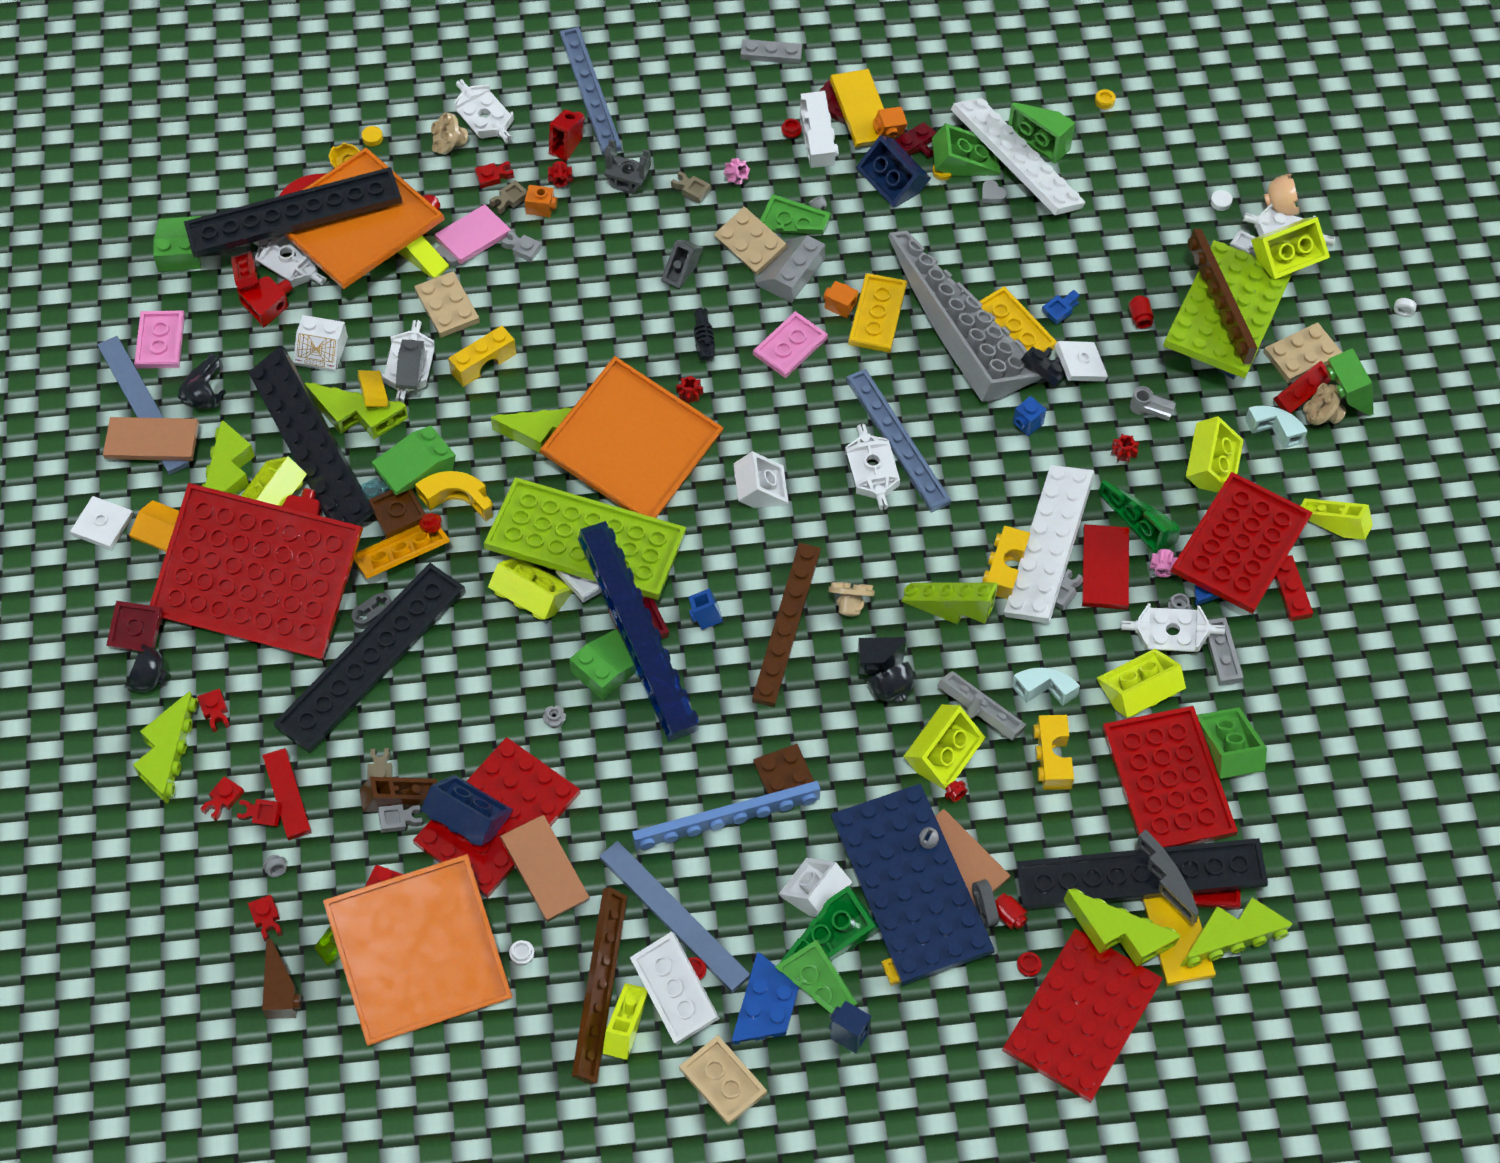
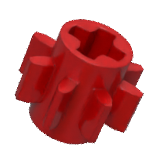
M557 161L552 164V167H548V182H553L554 186L564 187L568 184V181L572 182V167H568L566 162Z
M692 375L681 378V384L676 385V392L679 393V398L688 404L694 401L698 402L699 395H703L701 380H697Z
M1121 434L1119 440L1113 439L1111 454L1116 455L1117 461L1129 462L1131 457L1137 458L1139 442H1135L1133 436Z

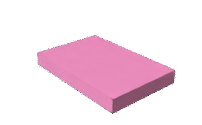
M484 204L435 233V240L443 245L460 264H463L508 236L507 233L511 229Z
M140 311L134 362L136 369L180 367L185 320L184 311Z
M795 311L753 350V355L786 379L828 339V334Z

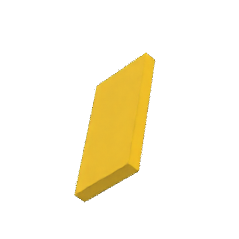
M869 69L831 75L830 82L855 147L873 145L879 137L878 132L874 130L873 119L876 117L878 110L884 109Z
M869 273L865 274L848 345L891 353L907 287L906 280Z
M1005 286L979 301L982 304L981 308L995 316V322L1001 328L1005 326L1010 331L1009 336L1014 341L1018 339L1027 351L1032 346L1043 353L1048 347L1053 350L1055 349L1057 341Z
M1165 897L1143 899L1142 902L1148 919L1161 927L1174 929L1181 936L1174 947L1158 955L1166 987L1215 978L1214 966L1209 958L1202 960L1201 964L1192 968H1188L1187 965L1180 966L1202 930L1199 916L1197 922L1193 925Z

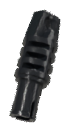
M697 308L694 311L696 320L694 327L696 350L700 360L712 361L715 348L713 327L708 320V310L703 308L704 314H702V308Z

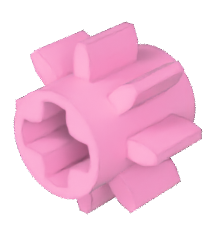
M738 158L731 159L730 163H725L726 167L723 174L728 179L727 182H734L737 185L742 184V180H748L750 169L745 164V160L739 161Z
M1160 549L1157 554H1152L1150 569H1155L1154 572L1159 577H1169L1172 574L1170 572L1178 557H1174V552L1171 550Z

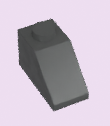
M686 239L676 240L661 280L681 288L696 268L703 247Z
M402 339L398 352L396 388L418 390L425 364L424 341Z

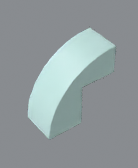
M1249 407L1245 418L1252 434L1272 428L1283 449L1303 444L1308 432L1295 416L1276 407Z
M1032 668L1021 671L1014 675L1012 687L1026 703L1049 689L1060 704L1064 706L1078 696L1080 685L1068 675L1049 668Z

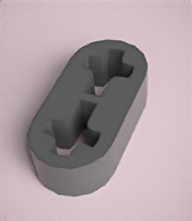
M378 593L357 606L352 611V621L355 627L366 629L391 603L390 597L385 593ZM379 602H381L382 604H385L386 606H385V607H382V606H378L377 604H378ZM359 615H362V616H364V617L366 616L367 619H365V620H363L362 618L359 619L358 616H359Z
M986 879L974 882L972 884V893L976 909L985 928L998 924L999 915L990 883Z

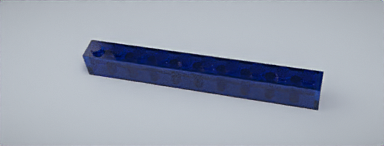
M606 521L580 529L578 536L580 546L668 742L694 733L699 723L698 715L695 710H691L687 691L681 688L678 671L672 668L669 651L663 648L661 634L658 628H654L652 624L651 612L649 608H645L642 592L639 587L636 588L633 582V572L630 567L627 568L624 562V552L621 548H618L615 542L614 530L609 528Z

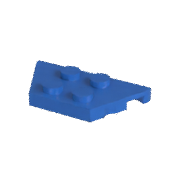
M758 952L731 1044L736 1045L740 1044V1041L751 1039L757 1041L769 1036L779 1037L787 1034L799 987L784 973L775 968L771 961Z

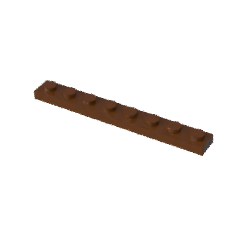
M1193 229L1191 237L1188 239V249L1191 251L1194 262L1198 265L1201 272V277L1208 287V292L1215 302V308L1222 317V323L1229 332V338L1236 347L1237 355L1240 356L1243 364H1252L1257 351V345L1202 229Z
M803 543L798 544L752 697V702L775 708L821 553L820 547Z
M611 887L604 888L602 892L572 1070V1077L590 1085L596 1084L598 1079L627 902V895Z

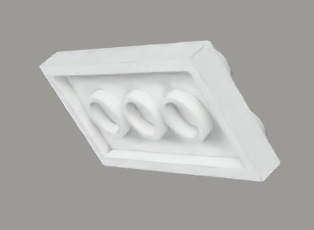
M671 931L630 957L674 1044H680L720 1019L675 933Z

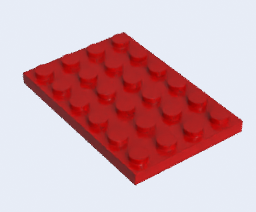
M1231 472L1173 564L1170 572L1253 614L1313 512Z
M1194 706L1103 724L1102 729L1138 837L1146 829L1162 847L1193 845L1237 835L1238 830Z
M508 737L500 743L466 781L513 809L512 814L495 837L482 846L474 845L466 837L450 831L446 825L431 819L413 839L414 845L439 863L468 854L479 892L487 899L515 868L500 836L542 815L545 816L551 827L580 795L578 787Z
M1075 928L1005 1043L1002 1051L1091 1103L1163 978L1141 965L1137 967L1131 959L1111 948L1099 953L1088 935Z

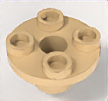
M445 112L437 122L434 121L431 125L433 152L445 155L454 146L463 147L466 144L468 132L465 128L458 125L457 117L454 114Z
M1322 383L1311 400L1305 403L1303 411L1306 413L1308 422L1313 425H1320L1328 420L1336 424L1344 418L1346 407L1340 403L1341 398L1335 385Z
M831 582L828 592L840 593V597L837 599L839 613L844 616L854 617L860 615L861 609L864 607L862 595L874 596L875 590H873V585L853 584V588H851V583Z

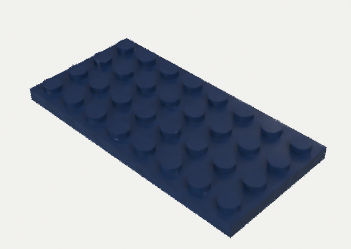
M921 783L831 814V820L872 917L879 928L880 936L902 986L994 953L993 944ZM926 827L934 828L939 835L938 844L931 849L924 848L919 842V834ZM931 833L927 834L925 838L926 841L929 840Z

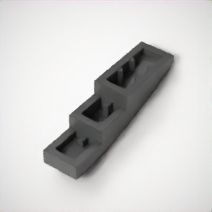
M1145 829L1138 837L1137 846L1150 857L1147 868L1160 880L1158 891L1194 925L1197 922L1199 911L1188 885L1164 848Z

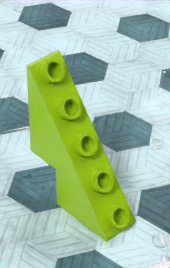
M305 383L318 409L340 434L359 423L375 440L408 419L406 405L400 401H388L387 407H366L361 393L343 391L336 387L329 388L317 383Z
M572 408L540 410L528 413L519 412L508 415L497 414L491 417L492 430L539 453L540 448Z
M221 421L220 427H217L215 430L216 443L215 446L211 447V463L206 467L207 479L206 483H203L202 486L239 495L249 485L246 473L240 468L255 456L252 445L226 422Z
M910 583L904 589L905 595L901 602L957 625L962 615L985 624L994 607L998 583Z
M190 691L140 731L145 743L151 750L135 762L133 767L137 775L166 804L175 793V777L179 776L181 771L180 758L186 752V736L192 730L191 717L198 707V699L193 698Z
M1069 889L1063 899L1099 953L1121 943L1137 967L1174 947L1181 937L1172 928L1161 927L1154 924L1148 918H1139L1130 914L1126 909L1110 906L1104 900L1086 896L1078 889Z
M1251 898L1245 905L1238 919L1217 906L1209 916L1180 966L1187 965L1188 968H1192L1208 958L1210 961H1214L1223 957L1224 953L1232 952V954H1236L1245 950L1250 945L1259 947L1272 938L1281 940L1289 935L1287 930L1293 923L1254 898Z

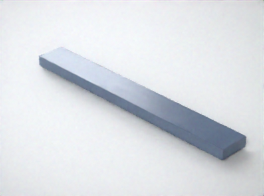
M579 27L560 31V38L601 154L605 155L606 146H609V140L616 142L617 152L622 151L619 137Z
M118 336L97 344L136 417L163 418ZM161 460L169 475L189 467L188 461Z
M863 369L847 376L846 382L882 438L889 440L893 455L929 511L932 513L950 505L951 499L867 370Z
M618 841L599 856L600 860L670 931L675 933L676 937L697 958H700L706 964V968L731 993L736 991L750 978V973Z

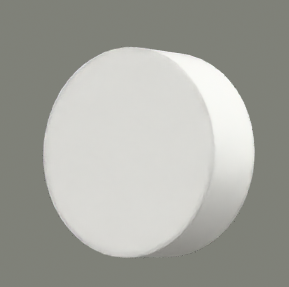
M1224 190L1215 191L1211 197V206L1218 211L1228 210L1232 204L1231 194Z
M1408 298L1397 299L1394 304V312L1404 317L1412 316L1415 314L1417 304Z

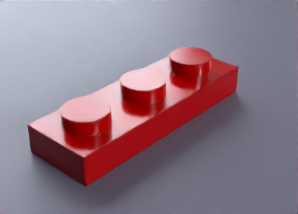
M251 251L231 257L234 280L238 290L241 288L249 289L256 283H259Z
M1319 361L1274 397L1273 400L1280 409L1292 413L1313 396L1322 383L1327 384L1331 381L1327 374L1326 366L1322 361Z
M1293 555L1287 556L1274 579L1289 621L1312 618L1313 610Z

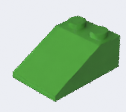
M1015 102L1011 104L1008 125L1013 127L1014 131L1021 138L1025 139L1032 149L1054 164L1070 151L1075 122L1069 117L1057 111Z
M945 123L932 137L935 170L950 173L952 176L1000 175L999 158L973 132Z
M201 216L158 220L153 252L158 272L201 269V256L193 257L184 221Z
M1349 349L1329 358V368H1326L1330 380H1335L1337 383L1336 390L1340 398L1344 397L1350 406L1368 416L1374 415L1372 381L1354 349Z
M430 425L412 432L372 461L371 465L394 494L398 495L415 488V484L427 476L439 472L452 471L456 455Z
M615 629L586 644L570 658L571 673L604 701L633 676L637 668L643 667L653 658V654L641 644L626 647L618 630Z
M1240 707L1197 715L1220 779L1265 771L1267 747Z

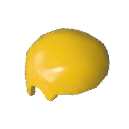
M342 143L337 147L333 146L329 153L331 166L336 168L360 152V150L355 145Z

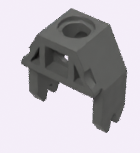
M609 140V146H606L605 149L606 170L604 175L609 179L613 189L634 194L638 187L642 185L651 167V152L644 149L643 156H640L639 162L633 159H626L617 156L616 142Z

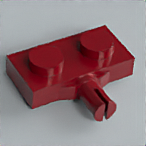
M922 122L896 138L895 141L909 155L922 152L930 158L934 153L928 147V144L932 142V137L937 132L925 122Z

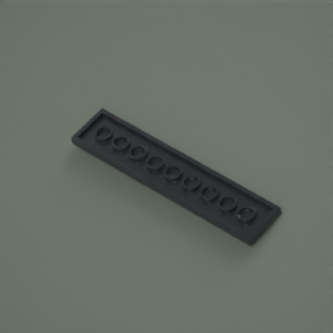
M388 167L184 221L192 254L195 258L402 203V198L392 168Z
M279 346L248 373L297 465L307 474L305 480L310 489L316 492L315 498L320 501L325 517L359 526L375 511L288 352L284 347Z
M429 563L273 723L274 727L310 754L465 592V586L432 563Z
M1260 838L1163 847L1178 867L1191 894L1268 886ZM1142 850L1016 861L1021 902L1025 910L1067 906L1063 899L1069 889H1078L1086 896L1099 898L1105 902L1164 896L1158 891L1160 880L1147 868L1150 857Z

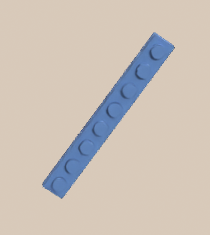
M818 781L632 831L635 850H647L663 842L673 843L681 837H694L703 831L710 829L713 831L719 830L725 825L732 823L741 824L754 817L763 818L772 812L779 810L788 811L794 806L801 804L810 805L820 799V786Z

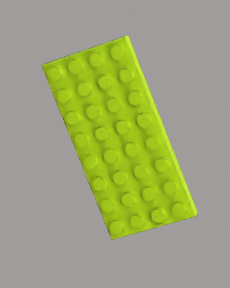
M1214 240L1210 248L1257 345L1258 351L1292 273L1272 279L1259 263L1256 256ZM1199 270L1165 338L1163 346L1245 379L1252 364H1243L1240 356L1237 355L1236 347L1229 338V332L1222 323V317L1215 308V302L1209 294L1208 287L1202 279Z
M515 477L484 542V549L658 600L685 536L686 527Z

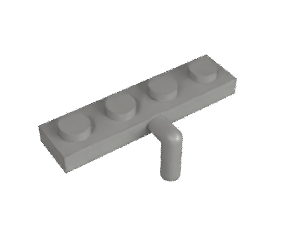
M951 671L940 679L937 686L947 695L952 696L963 704L970 718L978 715L984 722L990 724L1000 731L1003 736L1011 740L1024 731L1026 727L1024 722L955 672Z

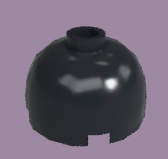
M145 644L141 646V649L145 650L144 654L138 653L128 678L132 679L131 685L126 683L124 687L140 693L153 690L157 683L162 684L167 674V671L163 670L165 663L163 656L159 651Z
M904 662L888 669V671L882 674L875 675L868 679L867 683L874 696L879 700L885 702L893 700L897 704L908 698L906 694L912 690L915 676L909 662Z

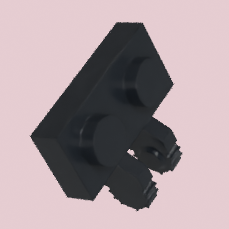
M1032 346L1021 360L1055 387L1066 375L1059 365L1061 363L1059 356L1052 362L1048 357L1052 354L1053 349L1048 347L1043 353Z

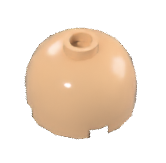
M1291 173L1279 176L1271 181L1268 186V194H1264L1266 206L1273 204L1272 210L1277 213H1283L1286 216L1298 215L1299 207L1295 205L1298 198Z

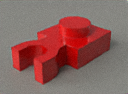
M504 162L497 167L495 163L476 167L475 174L480 188L501 184L500 179L514 178L513 170H510V162Z
M220 688L197 696L205 720L210 719V726L213 732L217 731L216 723L220 721L224 722L226 728L230 727L228 719L224 715L228 710Z
M224 776L209 793L212 800L204 803L200 809L205 815L210 809H215L211 817L214 821H217L221 816L222 809L225 807L230 810L243 795L244 790Z
M256 799L255 805H253V803L246 800L239 801L240 805L247 807V811L244 814L237 813V818H252V823L278 827L281 802Z
M271 895L248 903L256 928L262 926L261 933L265 942L266 939H269L267 933L270 930H275L278 937L282 936L280 926L274 922L280 920Z

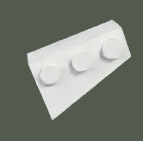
M825 91L803 93L800 98V124L802 126L810 168L835 165V157L839 156L838 145L834 144L835 134L834 129L831 128V116L828 110Z

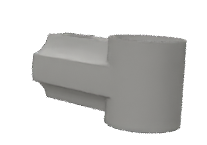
M1140 386L1135 389L1129 407L1135 414L1142 415L1148 413L1169 421L1176 403L1153 395L1151 389Z

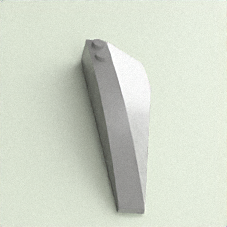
M908 231L889 233L888 237L924 312L982 402L1000 399L1043 378L1021 360L1027 352L1024 345L1018 339L1014 341L1009 336L1010 331L1005 326L1001 328L995 322L996 317L981 308L982 304L960 282L955 283L951 279L952 274L947 269L942 270L937 265L938 261L933 256L924 252L925 248Z

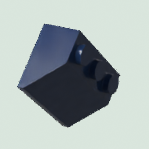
M882 135L878 137L856 166L860 173L895 208L918 195L931 179L893 138Z
M452 775L430 786L421 811L426 813L430 819L446 825L450 831L466 837L470 843L482 846L495 837L512 814L513 809L456 775Z

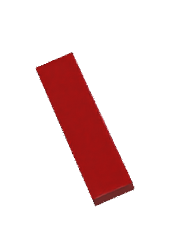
M286 748L262 755L276 802L282 803L280 816L287 839L292 840L312 833Z

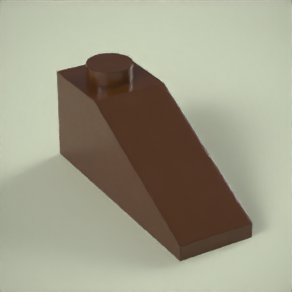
M370 776L359 790L363 812H378V807L403 804V809L417 805L421 806L424 804L430 786L437 783V779Z
M266 939L262 1011L266 1019L296 1018L297 1009H301V994H297L272 939Z

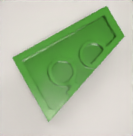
M772 194L760 221L775 233L824 234L830 221L831 213Z
M818 940L813 941L775 966V968L784 973L792 982L801 987L831 1014L837 1006L841 1008L845 1000L854 1006L857 1004V1001Z

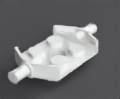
M460 79V82L458 80L456 86L462 91L454 102L455 110L479 138L501 136L505 143L510 142L512 136L506 130L514 120L513 112L509 113L491 93L489 84L469 87L462 79ZM482 114H488V115H489V116L486 117V118H485V117H480V115H482Z
M1270 204L1260 215L1256 216L1245 212L1243 221L1255 224L1254 227L1257 229L1259 236L1304 219L1293 215L1286 216L1280 212L1277 213L1271 210L1273 204ZM1323 234L1326 244L1333 246L1335 237Z
M282 234L252 242L258 246L255 257L257 266L259 267V263L290 281L292 287L310 280H314L320 285L326 283L327 278L317 273L318 266L285 235ZM284 253H292L289 257H282Z
M413 320L411 331L391 336V348L385 374H382L383 382L397 390L395 401H401L402 403L405 402L406 393L408 394V392L413 391V389H402L395 386L398 352L402 339L424 341L425 364L418 389L427 386L434 354V341L420 333L422 322L419 320L417 322Z
M860 424L857 426L859 438L845 447V455L848 456L856 485V494L876 498L879 509L883 510L884 507L885 510L889 507L886 495L900 486V478L889 440L871 436L867 433L866 425L862 424L861 427ZM870 459H874L879 463L875 466L869 465L867 461Z
M1148 603L1138 620H1122L1121 630H1135V634L1139 635L1146 650L1156 648L1157 650L1198 652L1206 639L1210 637V634L1225 635V625H1211L1200 606H1197V610L1151 608V603ZM1174 627L1179 630V633L1177 635H1169L1166 631Z

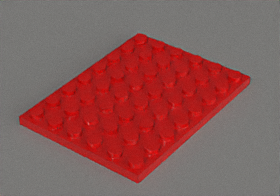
M188 483L149 606L161 607L163 609L162 619L323 660L363 528L351 523Z

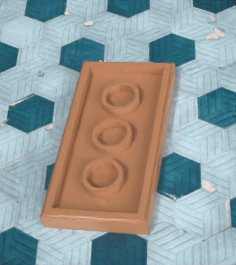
M110 417L103 457L104 459L193 461L199 421L198 419Z
M945 809L935 816L974 904L975 901L972 893V884L974 882L984 879L988 880L994 893L1010 879L1011 875Z
M544 815L500 836L504 847L546 922L589 901L588 893Z

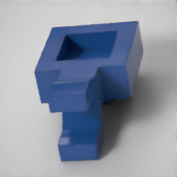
M1072 290L1063 299L1057 295L1042 306V312L1057 325L1072 314V309L1079 304L1076 299L1080 295L1075 290Z

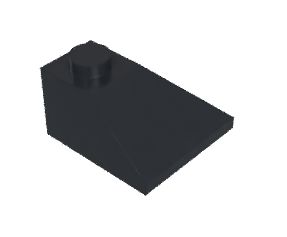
M906 637L859 638L857 650L859 674L873 676L878 673H884L888 669L903 663Z

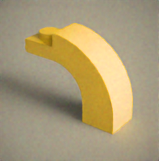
M444 471L427 476L415 484L417 496L430 511L446 501L462 500L469 503L485 522L493 517V504L487 497L486 486L472 475L457 471Z

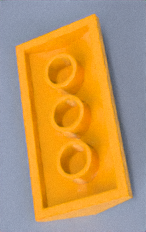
M152 500L138 512L129 536L167 552L179 511Z
M417 525L356 552L353 561L361 576L368 579L450 542L442 528L434 533H425Z

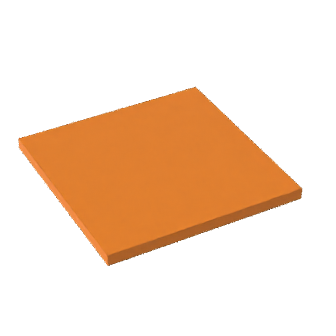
M364 148L303 190L385 169L388 166L369 149ZM394 171L393 174L402 203L283 234L342 289L357 281L445 220L444 215Z
M614 356L540 448L539 453L623 509L657 518L722 433L724 427Z
M468 854L323 900L367 1046L512 998Z

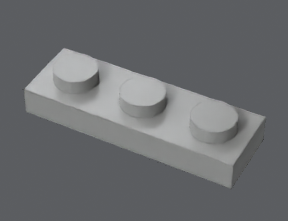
M742 39L740 60L801 64L802 44Z
M1226 617L1208 620L1211 625H1225V635L1210 634V637L1206 639L1219 685L1242 682L1244 677Z

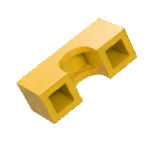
M501 325L449 357L450 373L462 387L481 377V368L487 361L494 359L500 365L515 356V339Z
M1004 526L1002 534L997 533L994 543L997 550L996 552H991L988 565H991L990 571L985 570L982 583H998L997 597L1008 599L1009 595H1012L1019 570L1007 566L1006 562H1020L1021 558H1024L1030 532Z
M1040 715L1037 724L1033 725V737L1038 739V746H1035L1036 760H1040V767L1037 768L1038 781H1042L1043 790L1072 789L1074 781L1072 757H1059L1052 750L1056 747H1067L1069 740L1067 715Z

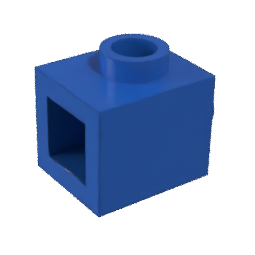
M1030 396L1015 408L1013 424L1027 436H1030L1044 424L1047 409Z
M710 588L689 596L692 608L689 610L690 616L694 623L698 622L702 630L723 622L719 605Z

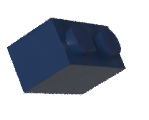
M845 1000L841 1008L837 1006L830 1017L832 1020L829 1026L831 1029L830 1039L856 1054L869 1035L872 1016Z

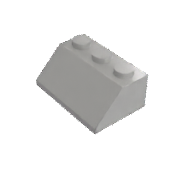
M808 235L789 239L786 242L788 248L765 269L755 282V285L792 303L825 260L826 244Z

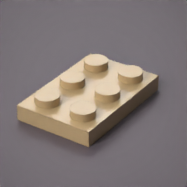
M745 206L714 234L715 238L757 276L788 248L787 244Z
M454 271L414 286L415 292L440 338L480 323L479 316Z
M1317 322L1265 347L1263 353L1289 384L1297 380L1319 361H1322L1325 366L1328 365V359L1342 353V351Z
M719 1035L679 1066V1070L728 1126L767 1095L765 1087Z

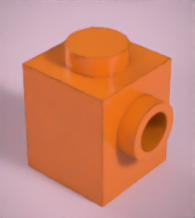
M902 106L880 109L873 119V127L878 132V135L889 138L903 135L908 124Z
M535 185L528 186L524 201L526 214L550 218L552 210H556L557 197H554V188Z
M835 281L831 288L828 287L823 295L825 309L848 318L857 304L858 290L851 288L847 284Z

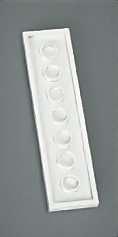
M978 98L953 104L951 111L1054 215L1083 208L1086 202L1080 197L1079 193L1074 191L1066 183V180L1060 177L1053 170L1052 166L1047 164L1040 157L1039 153L1034 151L1027 144L1026 140L1021 138L1014 131L1013 127L1008 125L1001 118L1000 114L988 105L987 101Z
M1050 465L1029 531L1030 538L1024 558H1021L1017 569L1019 572L1013 593L1009 595L1004 610L1005 617L1050 623L1095 477L1094 470Z

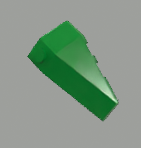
M1106 480L1101 482L1098 492L1099 496L1155 554H1157L1158 550L1168 549L1177 543L1181 530L1176 522L1171 521L1162 512Z
M847 886L826 901L822 910L809 923V927L796 940L780 963L815 940L819 941L832 961L877 933L879 928L850 886Z

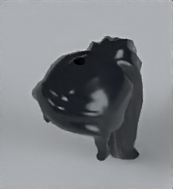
M209 353L208 358L191 371L180 385L177 395L181 401L202 410L219 406V402L226 391L221 390L215 396L209 384L212 375H214L217 369L221 368L219 356Z

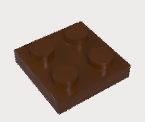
M412 489L398 495L389 490L369 499L375 511L373 515L386 539L419 525V521L426 514Z
M798 744L753 759V764L766 794L814 782Z

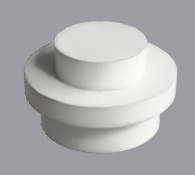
M524 940L515 942L509 950L510 958L518 965L529 963L534 957L532 944Z

